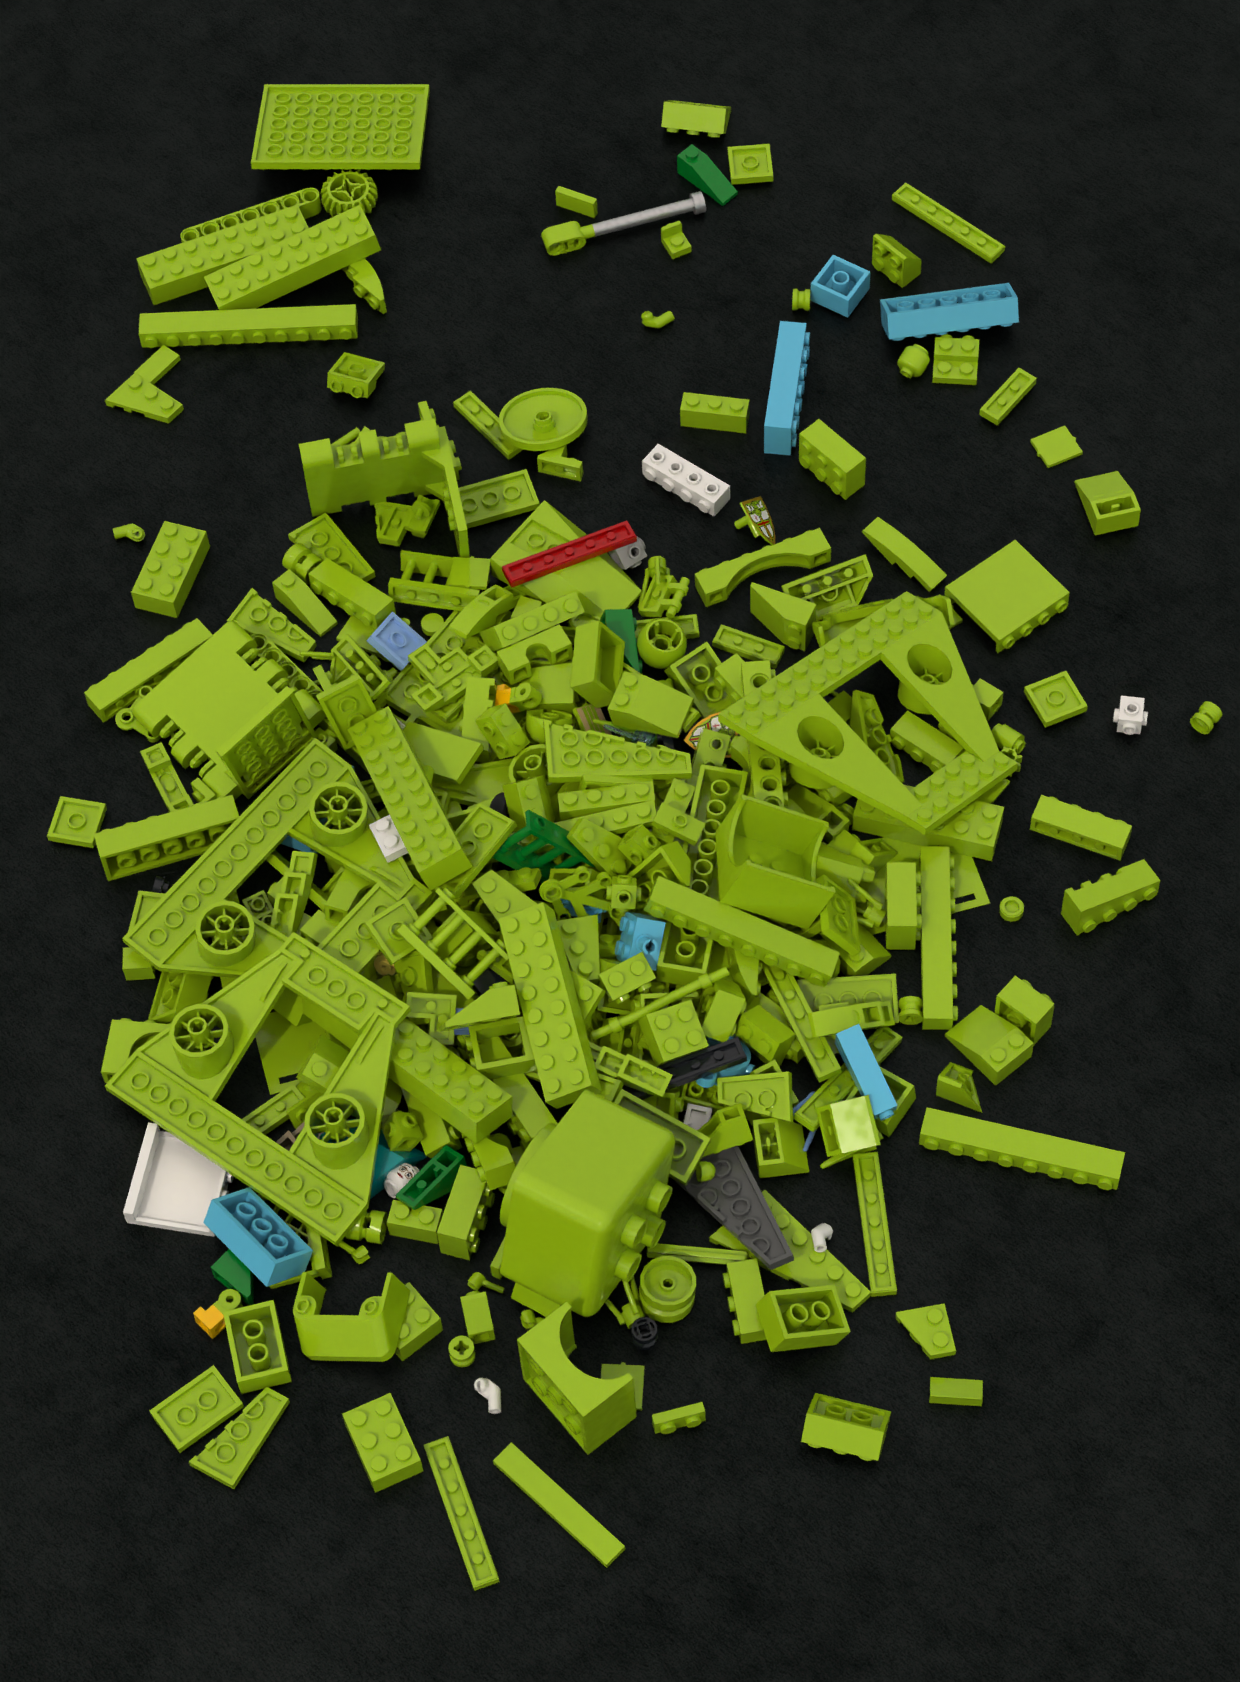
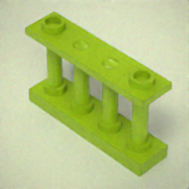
M401 550V571H404L401 579L390 578L388 583L389 597L393 598L394 602L462 611L480 594V590L449 586L453 557ZM420 573L426 575L423 582L410 580L412 574ZM435 576L448 577L445 585L432 584Z
M438 886L435 892L439 897L413 924L407 925L403 921L397 928V932L469 1000L475 994V990L472 988L475 985L473 982L500 955L508 960L505 943L500 939L495 941L453 901L456 896L448 888L445 887L442 890ZM448 903L457 912L456 916L431 941L428 940L425 943L419 937L421 934L420 930ZM466 921L476 931L449 958L446 957L443 960L437 954L439 951L438 947ZM484 938L493 949L467 975L464 974L461 977L454 971L457 968L456 964Z

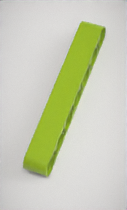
M311 187L189 227L181 232V242L183 243L297 204L304 219L316 216L322 209L319 191Z

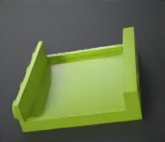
M1016 540L945 586V597L951 599V605L956 602L996 642L997 653L1012 647L1015 641L1022 636H1028L1038 625L1047 623L1050 617L1057 612H1063L1068 606L1070 593Z

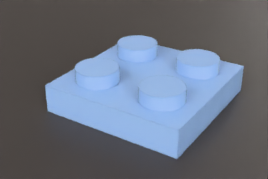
M393 611L366 640L400 671L409 663L408 655L427 642Z

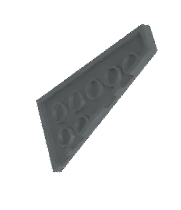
M738 1146L702 1157L700 1161L711 1162L716 1168L715 1176L712 1180L699 1182L696 1177V1169L686 1186L674 1180L770 1270L794 1261V1256Z

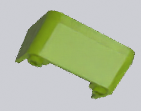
M302 1272L293 1314L303 1354L311 1360L384 1362L394 1355L410 1290L393 1273H387L382 1296H373L366 1299L361 1305L359 1315H320L326 1289L308 1272Z

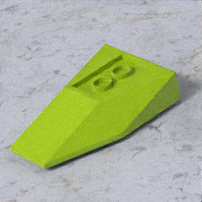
M544 500L490 558L491 575L510 585L502 572V566L586 536L587 534ZM608 553L513 587L532 599L541 601L543 605L576 591L585 611L580 615L588 617L590 615L601 617L604 610L628 609L642 594V590Z

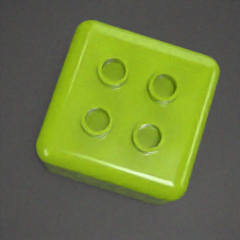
M589 1090L583 1091L557 1125L549 1123L536 1134L521 1156L510 1178L500 1210V1222L503 1226L507 1227L500 1275L561 1306L568 1302L572 1307L571 1311L583 1317H590L596 1314L621 1279L626 1282L632 1279L639 1267L642 1257L640 1253L645 1246L651 1249L654 1248L662 1236L666 1221L661 1219V1214L672 1194V1187L667 1185L675 1148L673 1132Z

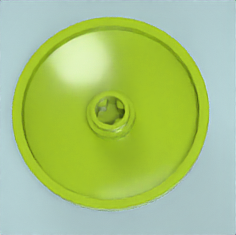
M539 388L524 392L511 399L503 407L499 415V426L503 438L511 445L529 451L551 450L569 444L581 435L588 421L587 409L583 400L570 391L558 388Z

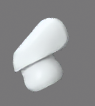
M822 1223L811 1230L813 1246L816 1252H824L827 1249L825 1239L830 1240L832 1237V1227L826 1223Z
M478 1378L474 1383V1388L488 1400V1412L492 1414L500 1413L501 1389L487 1378Z

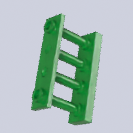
M530 810L525 812L526 826L509 836L492 856V858L515 870L525 867L530 869L540 868L542 875L540 883L549 879L551 868L570 869L580 862L595 868L567 838L569 831ZM531 834L538 837V839L525 847L517 844ZM548 843L554 846L553 849L541 856L534 853ZM565 852L571 855V857L558 865L551 862Z

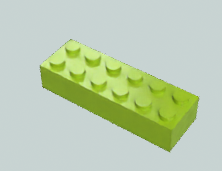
M904 785L909 791L914 788L913 786ZM858 799L853 813L852 830L921 846L949 847V852L992 861L1003 822L1004 807L974 800L931 832L923 835L906 823Z
M233 795L220 796L212 801L196 803L191 807L175 809L166 814L150 816L145 820L129 822L120 827L104 829L99 833H95L96 845L107 880H115L202 855L239 817Z

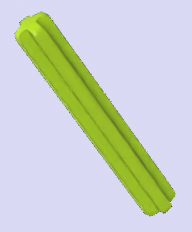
M657 1243L652 1249L647 1247L648 1258L674 1256L689 1262L724 1265L747 1260L748 1258L747 1252L740 1250Z

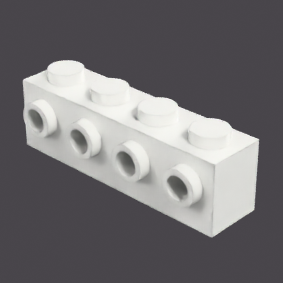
M657 444L642 460V473L648 480L655 481L669 492L672 491L685 502H690L697 506L704 513H709L715 517L730 500V485L660 444Z

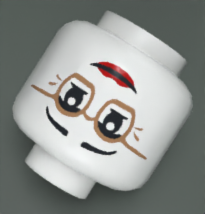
M403 1163L391 1170L384 1181V1188L388 1195L396 1198L395 1195L420 1170L408 1163Z

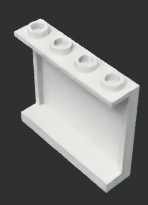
M148 1122L124 1207V1217L126 1222L130 1224L215 1237V1234L203 1222L211 1200L229 1194V1191H227L228 1184L233 1182L234 1176L169 1132L160 1131L157 1124Z

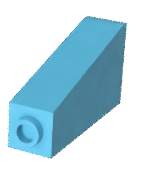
M857 1024L837 1033L835 1045L861 1096L869 1095L874 1119L880 1118L882 1121L894 1115L893 1111L897 1109L898 1105L860 1025Z

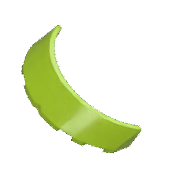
M939 595L931 598L916 596L941 611L948 627L954 626L950 598ZM894 599L860 604L841 609L839 613L822 616L823 621L812 623L819 647L825 645Z

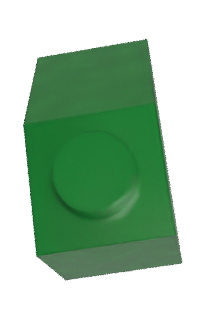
M228 1249L211 1266L213 1276L227 1289L238 1291L241 1300L248 1306L254 1305V1274Z

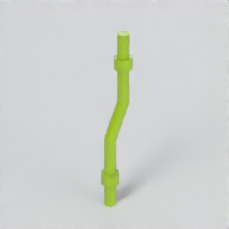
M726 966L710 974L706 972L698 976L699 979L666 994L645 1007L619 1019L615 1017L609 1020L608 1024L591 1031L594 1040H598L612 1032L616 1034L623 1031V1027L640 1020L645 1015L656 1012L701 988L705 990L713 986L712 983L729 976L730 973Z

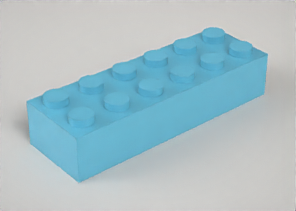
M1009 283L880 300L882 326L888 338L894 341H900L905 339V337L911 336L922 338L926 334L934 333L936 335H945L949 331L967 332L972 328L989 329L995 325L1006 327L1019 322L1018 297Z
M780 321L764 424V453L791 456L792 447H796L797 434L795 433L799 429V412L802 409L801 397L804 394L805 388L804 377L807 375L806 362L809 360L810 332H806V323Z

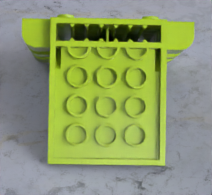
M435 418L404 424L405 432H400L391 437H377L376 430L359 432V441H354L349 445L331 446L329 438L299 444L312 517L320 516L325 512L327 514L341 512V506L369 501L370 506L376 503L387 502L386 497L413 492L414 497L433 494L444 501L445 509L448 512L450 531H454L459 557L470 558L468 530L445 426L437 428Z
M234 620L223 625L134 706L132 715L154 738L158 735L162 738H167L179 729L169 741L173 757L185 769L189 766L197 768L208 759L209 761L199 771V776L203 778L202 782L216 794L217 798L233 795L235 801L241 794L249 800L304 749L305 745L309 744L314 738H317L314 728L327 716L321 705L305 689L298 690L296 687L289 688L287 686L289 684L287 679L289 675L274 659L268 660L266 657H261L249 666L258 656L259 651L256 649L258 645Z

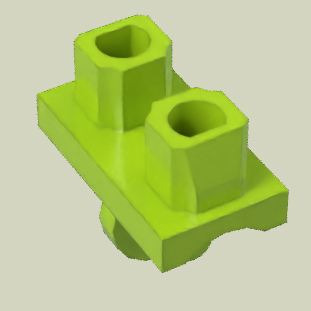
M418 495L404 525L405 530L411 531L413 536L424 538L440 506V500H432L423 495Z

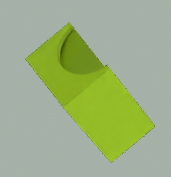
M741 794L715 832L720 903L808 930L835 894V887H827L816 883L818 851L822 839L829 828V823Z
M566 1302L518 1338L517 1343L524 1381L587 1455H589L637 1417L634 1379L629 1373L615 1379L595 1378L583 1373L570 1362L568 1357L577 1346L574 1341L571 1316L572 1307Z

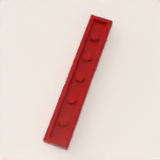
M626 520L502 566V572L512 588L637 542V536Z

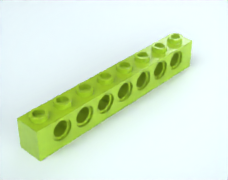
M770 660L741 662L743 697L776 676L775 669L770 668ZM747 740L753 798L783 808L788 806V793L783 792L782 788L783 785H786V773L781 771L780 765H784V759ZM767 788H772V789H774V790H773V791H767V790H765V789H767Z

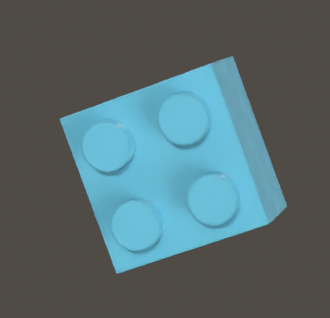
M832 255L811 283L810 300L848 318L870 289V271Z

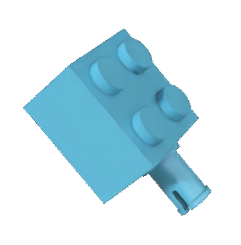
M626 912L625 917L623 916L620 921L619 929L622 933L620 941L618 940L615 945L616 959L623 962L643 952L651 969L656 971L666 922L652 915Z

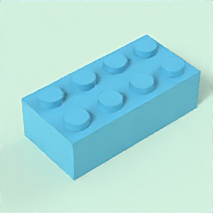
M250 1187L211 1200L203 1223L266 1287L305 1272L313 1250Z

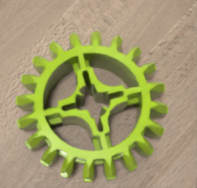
M351 169L349 172L342 170L340 174L334 172L333 177H327V182H323L321 189L322 205L332 217L358 205H361L364 213H371L378 198L377 186L372 177H368L366 172L361 174L360 170L353 172Z

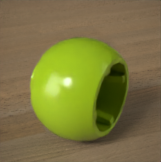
M660 618L652 620L645 624L637 637L638 653L649 666L666 669L685 655L687 649L686 635L679 624L670 619Z

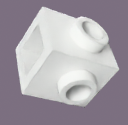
M1121 696L1119 709H1114L1113 722L1117 723V732H1123L1128 735L1141 733L1142 725L1146 726L1148 712L1143 711L1145 698Z

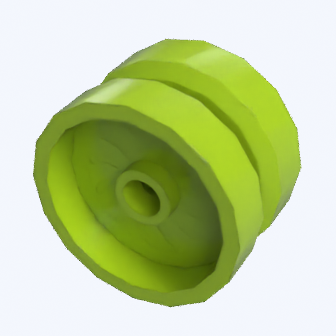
M661 1256L652 1259L644 1266L640 1275L639 1304L643 1312L651 1319L661 1323L679 1321L691 1312L696 1292V1275L692 1267L684 1260L674 1256Z

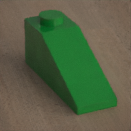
M693 144L677 155L678 174L722 206L738 194V191L712 160Z
M445 1145L395 1195L396 1198L413 1210H416L451 1192L460 1165L467 1166L465 1157Z

